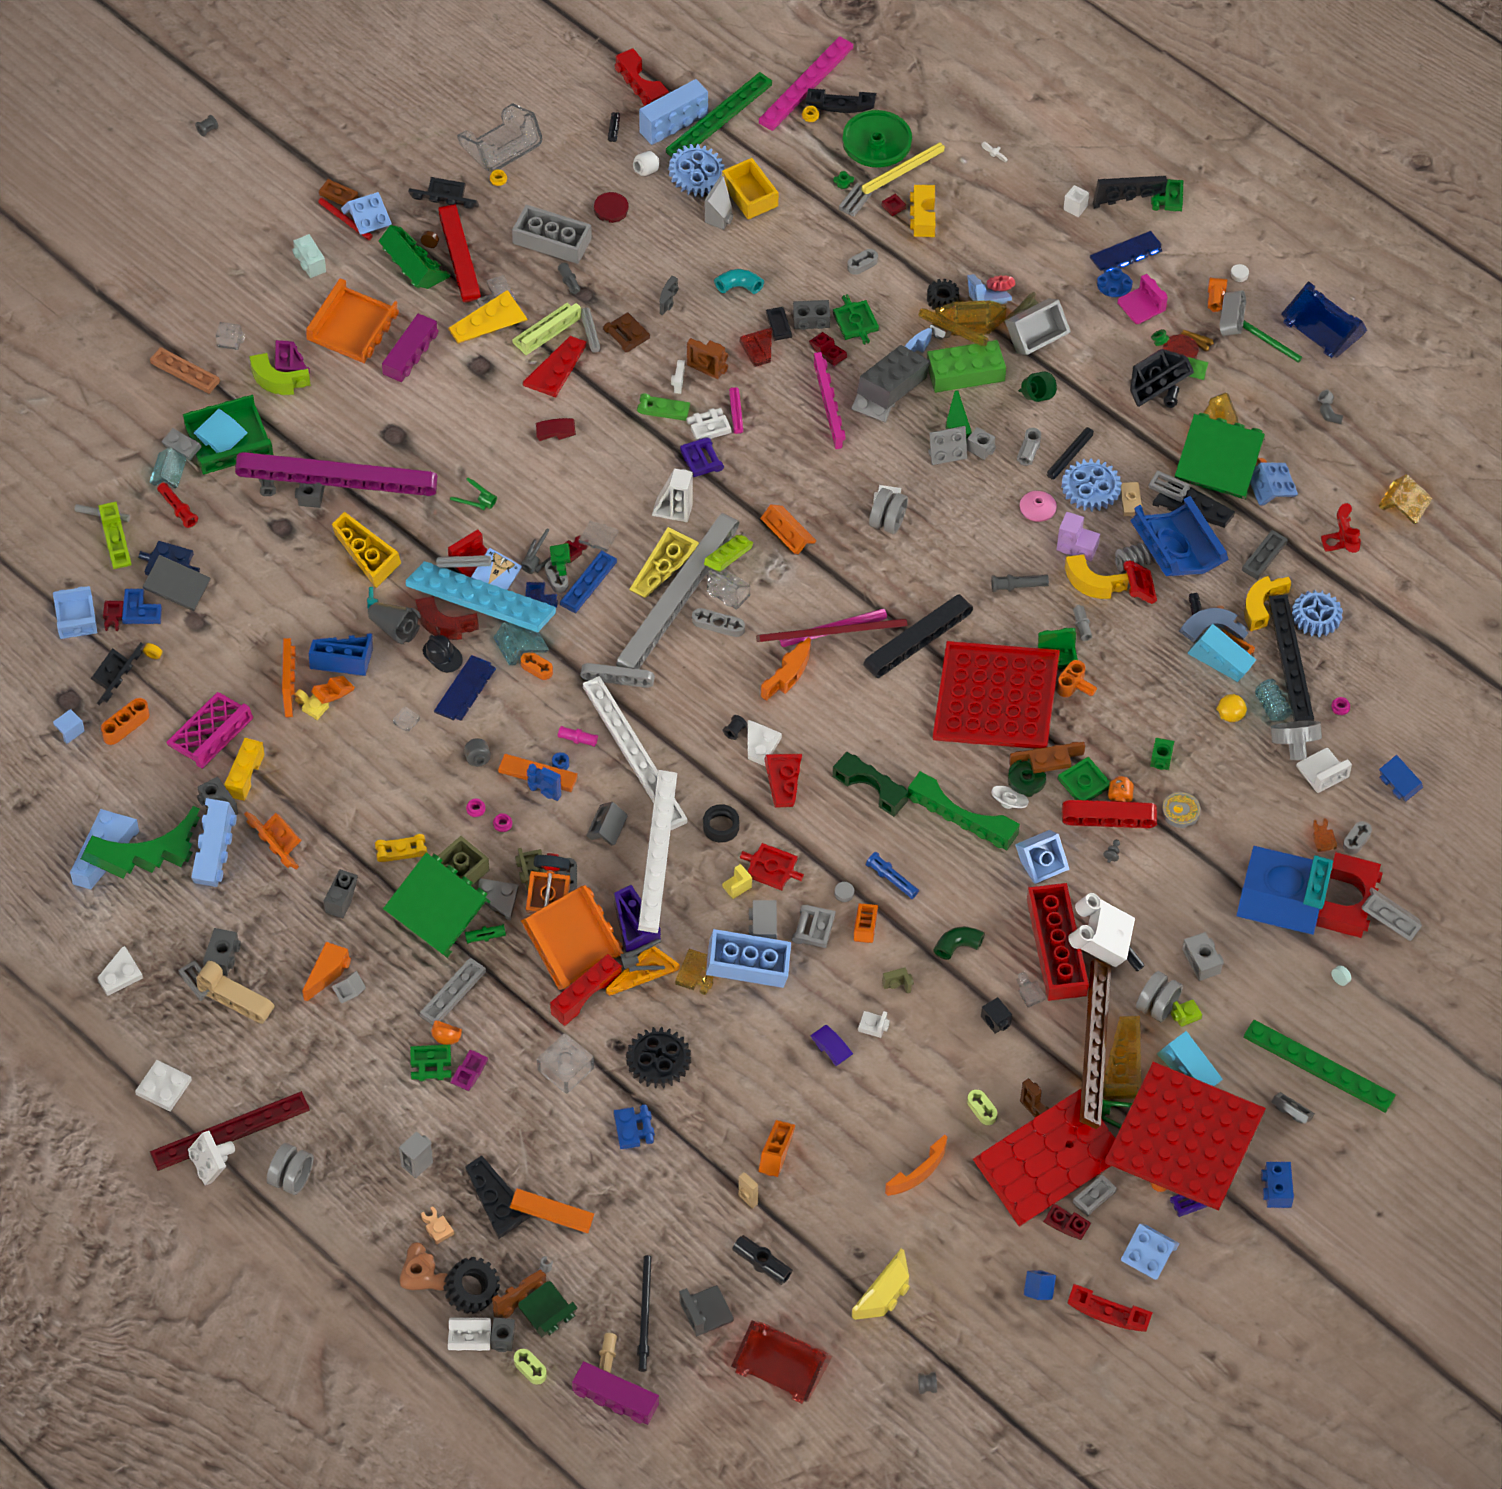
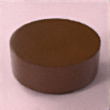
M425 231L420 240L425 247L435 248L439 242V237L432 231Z

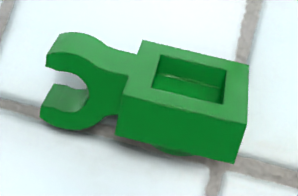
M568 543L550 546L552 565H557L559 576L567 575L566 563H571Z

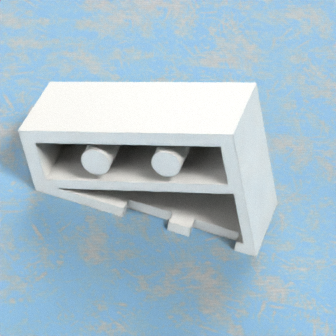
M674 468L656 499L652 516L688 522L693 505V472Z

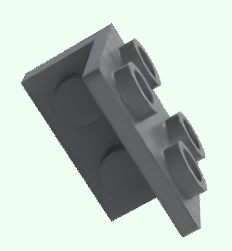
M717 1285L691 1295L687 1288L679 1291V1302L696 1337L734 1321V1317Z

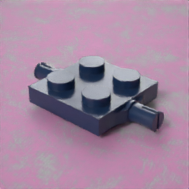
M158 540L151 554L140 551L138 555L139 559L148 561L144 571L147 576H149L159 555L200 573L199 567L190 565L194 555L193 550Z

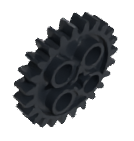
M652 1027L651 1033L645 1029L644 1036L638 1033L637 1039L632 1038V1045H628V1052H626V1064L629 1066V1073L633 1072V1078L639 1077L640 1084L646 1081V1087L654 1083V1088H657L658 1084L665 1088V1083L668 1082L673 1086V1080L680 1082V1076H686L685 1070L690 1069L691 1050L689 1049V1044L684 1043V1037L678 1038V1032L672 1035L670 1028L667 1032H663V1027L656 1032V1029Z

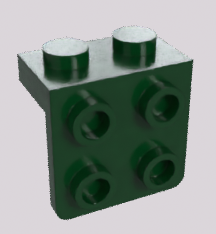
M550 1281L544 1283L518 1304V1308L541 1338L546 1334L550 1336L559 1329L558 1325L562 1322L568 1323L576 1316L574 1313L578 1309L574 1302L568 1304Z

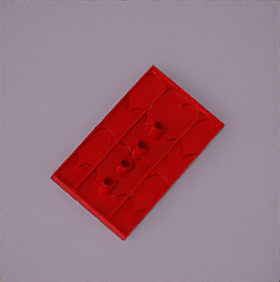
M1081 1089L1058 1102L973 1159L1019 1227L1111 1167L1105 1163V1159L1114 1143L1115 1137L1102 1119L1101 1126L1097 1129L1079 1122Z

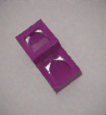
M469 1050L462 1065L458 1066L450 1083L470 1091L488 1062V1057Z

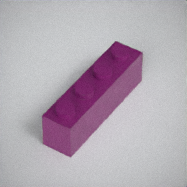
M418 313L382 362L383 375L399 382L408 377L412 367L418 364L422 353L428 350L432 339L437 337V321Z
M584 1361L572 1381V1391L581 1398L587 1397L599 1406L605 1405L619 1415L624 1414L631 1417L634 1422L639 1424L644 1423L648 1425L659 1405V1395Z

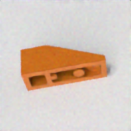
M329 942L325 943L302 990L305 1001H309L342 975L345 968L349 967L351 958L347 948Z
M775 1121L763 1148L758 1172L768 1176H779L795 1130L794 1124Z

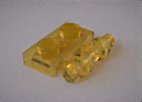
M689 949L675 980V985L694 990L696 984L702 986L700 993L706 995L713 986L714 976L706 975V977L700 976L702 970L706 971L708 954Z

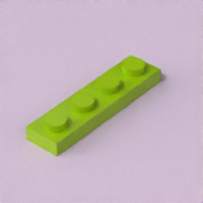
M736 535L707 556L704 565L721 572L752 548L753 542L743 535Z

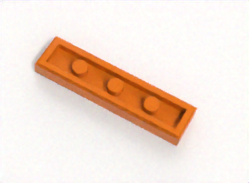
M504 754L498 769L499 773L528 780L527 769L530 764H535L541 770L545 767L560 774L561 790L572 792L578 773Z
M516 1188L510 1205L511 1209L585 1233H589L594 1213Z

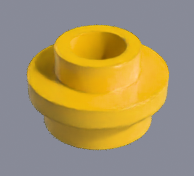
M807 106L802 111V118L807 122H814L819 118V111L814 106Z
M494 170L490 175V182L495 186H502L507 182V175L503 170Z

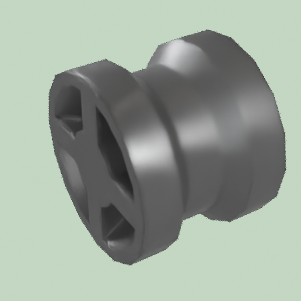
M931 1372L928 1375L918 1373L920 1394H924L926 1391L937 1393L935 1372Z

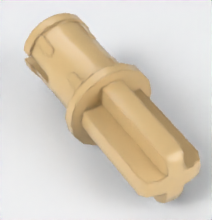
M613 1333L604 1334L602 1350L599 1351L601 1356L599 1368L611 1373L613 1358L616 1357L614 1350L617 1336Z

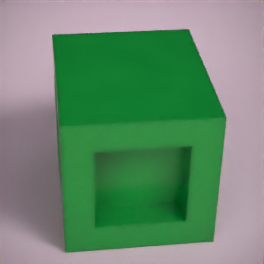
M1155 738L1150 767H1155L1159 770H1169L1175 741Z

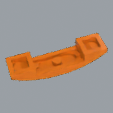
M943 1135L931 1145L930 1157L907 1177L900 1171L887 1182L885 1193L888 1196L899 1194L914 1188L927 1179L940 1164L947 1147L948 1137Z

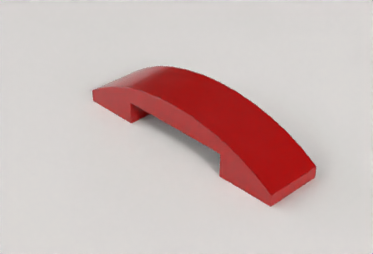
M1073 1284L1067 1302L1073 1308L1094 1319L1120 1328L1141 1332L1147 1331L1153 1313L1134 1305L1132 1308L1093 1295V1290Z

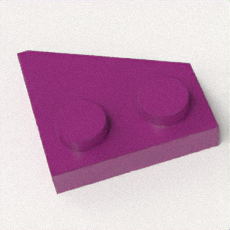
M276 340L274 369L280 372L308 369L310 374V368L306 367L303 362L304 358L298 352L294 341Z

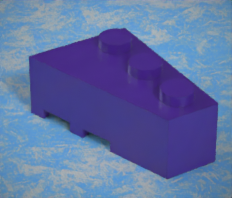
M632 885L614 893V905L625 953L661 939L660 927L658 933L638 930L642 900Z

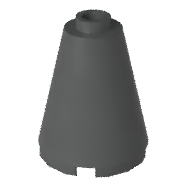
M376 602L368 609L369 619L397 643H409L416 636L420 628L418 619L421 620L419 611L414 608Z

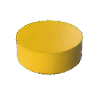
M146 643L143 648V653L152 659H160L163 653L162 649L154 644Z

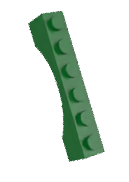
M919 771L908 787V798L913 803L926 807L928 811L941 815L945 820L956 823L962 829L971 831L979 838L986 839L998 848L1007 851L1019 834L1020 824L1004 815H980L957 806L943 793L936 779Z

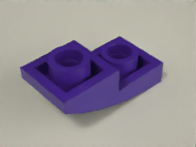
M824 1025L810 1035L820 1051L825 1050L835 1066L853 1055L845 1042L828 1025Z

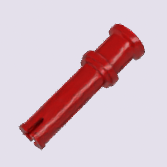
M163 482L158 485V492L174 509L175 516L183 521V525L186 528L193 527L198 522V516L190 511L189 505L183 503L167 483Z

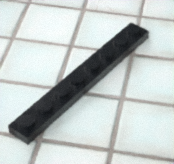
M1288 595L1269 596L1268 602L1293 720L1314 721Z

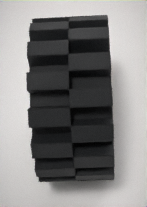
M937 279V283L933 281L927 290L929 307L932 306L933 310L937 308V312L943 310V313H946V309L949 312L952 311V308L955 309L959 303V287H957L956 283L952 284L951 280L946 282V279H943V281ZM945 293L948 294L949 297L940 298L937 296V294Z

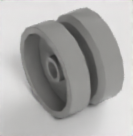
M882 488L874 501L869 525L877 529L884 525L886 532L896 534L906 513L908 496L898 493L893 497L892 490Z
M1157 971L1143 988L1136 1008L1145 1014L1151 1011L1152 1018L1161 1023L1171 1013L1173 1002L1178 1001L1183 985L1175 980L1168 982V976Z
M287 1143L282 1144L270 1164L267 1173V1184L276 1188L283 1186L284 1191L297 1195L304 1187L310 1175L314 1160L313 1154L304 1150L297 1152V1147Z

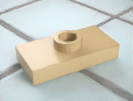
M1139 482L1122 483L1121 485L1124 516H1135L1134 508L1138 505L1142 506Z
M742 1173L739 1176L738 1195L753 1209L758 1205V1184L749 1175Z

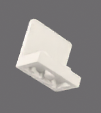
M1325 748L1298 762L1296 767L1314 790L1319 793L1348 778L1352 764L1348 759L1339 762L1329 748Z

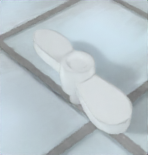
M986 142L981 144L982 148L990 152L992 157L997 156L1004 162L1008 161L1004 155L999 153L1001 149L999 146L992 148Z

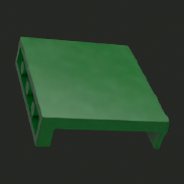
M253 395L243 396L235 400L225 401L183 414L184 426L189 438L201 445V448L195 455L203 475L236 466V456L242 452L273 455L272 443L265 432L254 403ZM220 409L234 419L247 434L230 450L216 453L209 444L205 446L194 432Z
M1205 413L1194 414L1175 478L1189 484L1246 500L1262 443L1265 440V434L1257 428H1252V430L1246 429L1245 425L1240 423L1232 425L1222 418L1211 419Z
M426 852L383 909L448 958L452 953L449 950L484 903H490L491 901L486 898L488 894L478 887L475 890L471 886L473 882L465 876L462 878L458 877L456 869L450 865L445 867L441 864L443 860L434 853L431 856Z

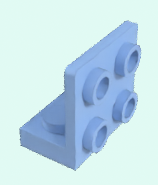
M379 192L348 201L341 208L343 214L350 213L353 216L360 235L388 227L392 224Z
M975 274L967 275L969 296L977 306L987 307L992 303L1005 304L1007 301L1012 300V296L1007 291L986 289L985 284H982Z
M1142 1223L1138 1225L1121 1261L1157 1280L1172 1251H1176L1180 1243Z

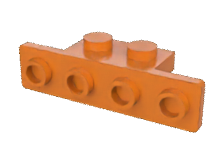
M246 811L244 813L248 819L246 822L253 829L256 828L259 831L258 836L264 842L270 844L269 849L274 854L281 856L282 859L280 861L283 865L297 870L299 866L290 857L289 853L302 841L299 836L277 813L263 825L255 815Z

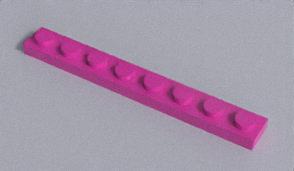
M839 36L759 118V124L773 131L807 96L808 88L814 89L853 49V43Z

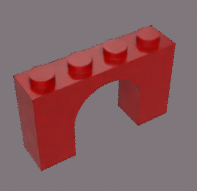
M1335 852L1330 878L1352 884L1361 892L1363 899L1351 906L1325 901L1323 908L1319 910L1316 926L1362 938L1363 931L1367 932L1370 920H1367V916L1370 914L1362 910V906L1371 895L1369 891L1371 888L1379 890L1375 886L1376 883L1380 884L1383 872H1380L1381 864Z

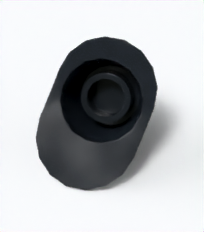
M443 635L429 636V640L422 649L424 657L442 672L448 673L458 670L463 661L460 651Z

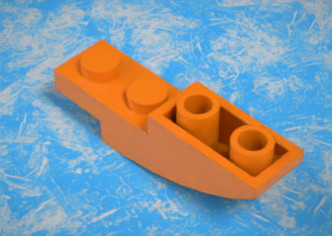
M809 637L804 641H800L794 650L787 652L782 658V668H779L770 679H766L762 683L761 697L767 701L779 690L786 694L799 680L810 657L811 639Z

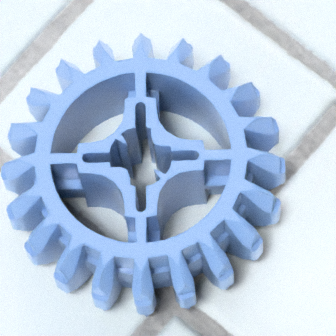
M1316 590L1313 593L1307 591L1305 595L1301 593L1292 606L1294 625H1298V630L1304 629V634L1309 632L1311 637L1314 634H1317L1318 637L1321 634L1327 636L1329 632L1333 633L1335 629H1338L1342 621L1343 610L1340 608V602H1336V597L1331 598L1330 593L1324 594L1323 590L1320 593H1317Z

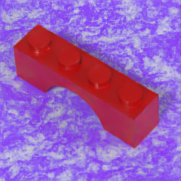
M634 48L616 55V63L614 64L616 71L621 73L627 84H630L633 92L641 98L644 106L669 93L661 81H648L639 75L642 71V58Z
M609 954L605 955L550 1002L551 1015L562 1025L566 1026L579 1015L582 1006L590 996L600 989L607 988L622 973V966Z

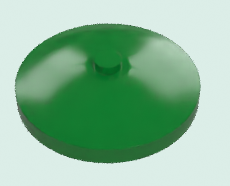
M870 110L857 114L847 122L843 130L842 143L845 152L857 163L875 168L888 167L900 162L908 155L912 145V132L909 125L898 115L888 111Z

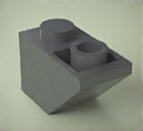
M339 869L323 900L325 913L344 918L352 902L358 875Z

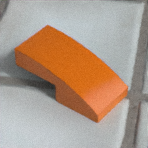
M344 676L330 678L327 684L314 686L311 692L324 704L349 694L355 687Z

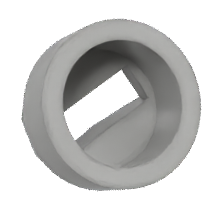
M1328 389L1319 394L1318 401L1322 404L1333 403L1334 396Z

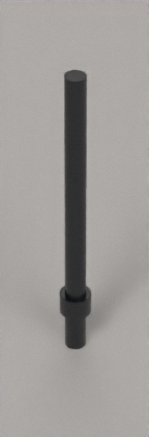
M650 1255L643 1257L640 1343L637 1346V1356L639 1357L638 1371L640 1372L647 1371V1357L650 1354V1347L648 1346L652 1262Z

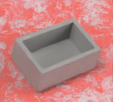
M1048 298L1005 320L1017 354L1028 355L1071 333L1059 299Z

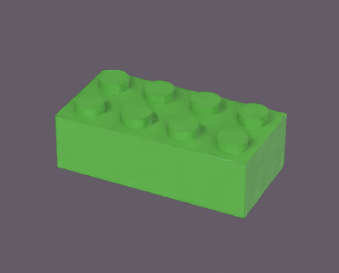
M998 340L927 351V359L930 360L928 372L935 393L1005 381L1006 366Z

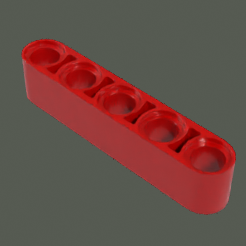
M1067 800L1062 803V822L1070 826L1153 828L1157 825V806L1153 803Z

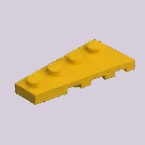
M506 290L449 327L448 330L459 344L517 323L525 322L528 319L510 292Z

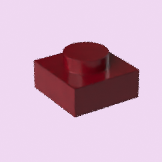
M896 193L881 203V206L892 217L906 209V203Z

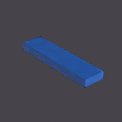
M601 550L562 598L560 606L576 614L615 566L617 558Z

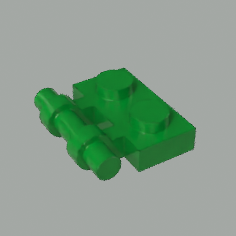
M1167 179L1165 196H1160V194L1153 195L1151 198L1152 209L1157 211L1160 205H1165L1164 210L1182 212L1184 180Z
M451 1044L410 1046L411 1068H419V1071L411 1072V1080L419 1079V1081H426V1079H437L439 1081L444 1080V1078H452L451 1070H443V1066H451ZM425 1067H437V1071H425Z

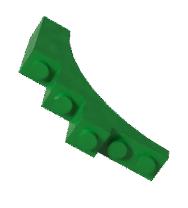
M192 806L186 818L176 828L151 841L118 843L92 835L80 859L124 879L126 873L131 874L135 865L153 873L156 867L160 868L163 860L181 867L184 861L189 862L193 853L190 851L192 843L189 841L193 834L190 830L192 826L196 827L200 819L197 816L200 809Z

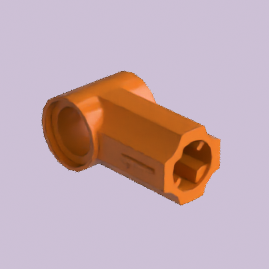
M1209 278L1208 308L1212 312L1222 310L1228 279Z

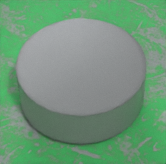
M848 882L837 884L835 887L836 899L841 902L852 900L854 897L853 885Z

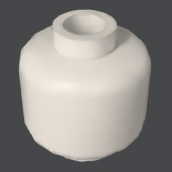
M652 151L643 152L635 156L633 168L641 176L650 175L658 170L659 158Z

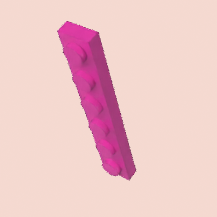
M821 352L814 353V368L835 449H841L846 437L845 431L841 430L840 427L842 426L841 416H837L838 404L837 401L833 400L835 394L834 388L830 387V373H826L827 361L823 359Z

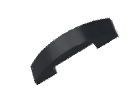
M808 88L806 104L830 112L857 113L873 109L877 93L859 92V96L826 94L825 89Z

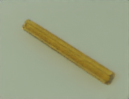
M923 308L919 310L918 316L975 344L987 346L989 341L987 337L930 310Z

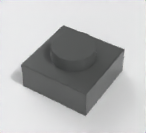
M931 324L929 327L932 329V336L940 340L950 338L952 333L951 330L939 324Z

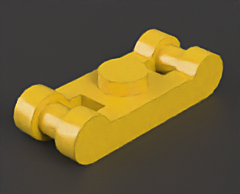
M417 834L414 837L396 840H377L375 842V849L378 851L376 855L377 861L388 862L424 856L427 852V847L424 846L426 842L425 836Z

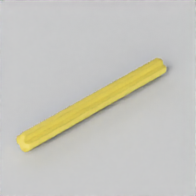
M941 142L933 145L862 185V192L869 194L944 152L945 146Z

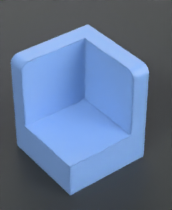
M71 709L53 721L54 726L63 734L66 744L85 731L83 721Z

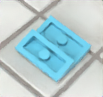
M218 409L194 434L205 446L209 444L216 453L230 450L247 432L229 415Z

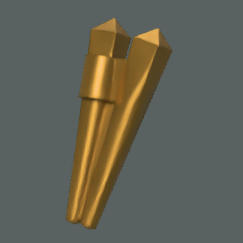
M1187 330L1181 332L1183 336L1205 352L1209 351L1208 345L1214 344L1213 339L1206 336H1201Z

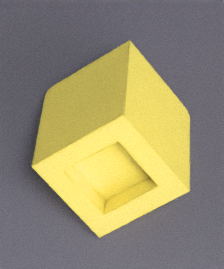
M739 864L734 868V876L722 883V887L734 899L752 888V877Z

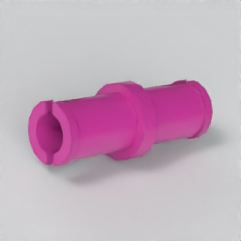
M560 726L558 731V738L571 740L575 744L583 743L595 747L598 741V735L582 732V729L574 730Z

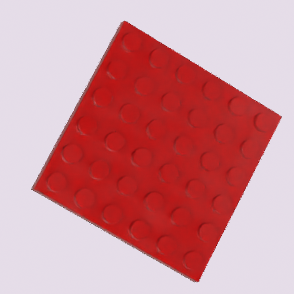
M947 641L933 740L1031 749L1047 748L1060 650Z
M1152 1062L1105 1159V1163L1219 1211L1266 1108L1166 1066Z

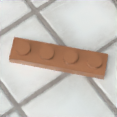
M161 347L150 358L152 365L208 394L220 383L219 377Z

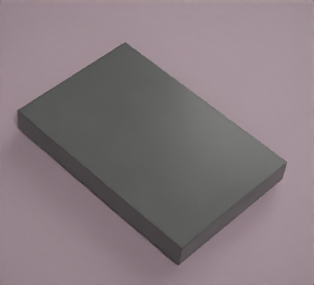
M159 555L143 585V589L195 611L211 578Z

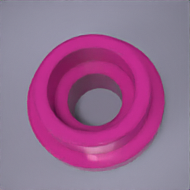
M1338 697L1333 700L1331 709L1337 715H1346L1350 711V703L1346 698Z
M477 798L470 800L466 806L467 813L472 817H480L486 810L484 802Z
M505 813L498 814L493 820V826L499 832H507L512 828V819Z

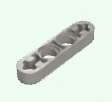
M592 663L583 664L580 676L588 681L600 676L604 683L644 688L652 687L655 675L647 670Z

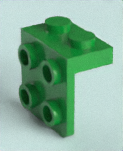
M1075 628L1045 630L1038 633L1037 648L1060 650L1058 670L1065 669L1070 662L1078 660L1075 648Z

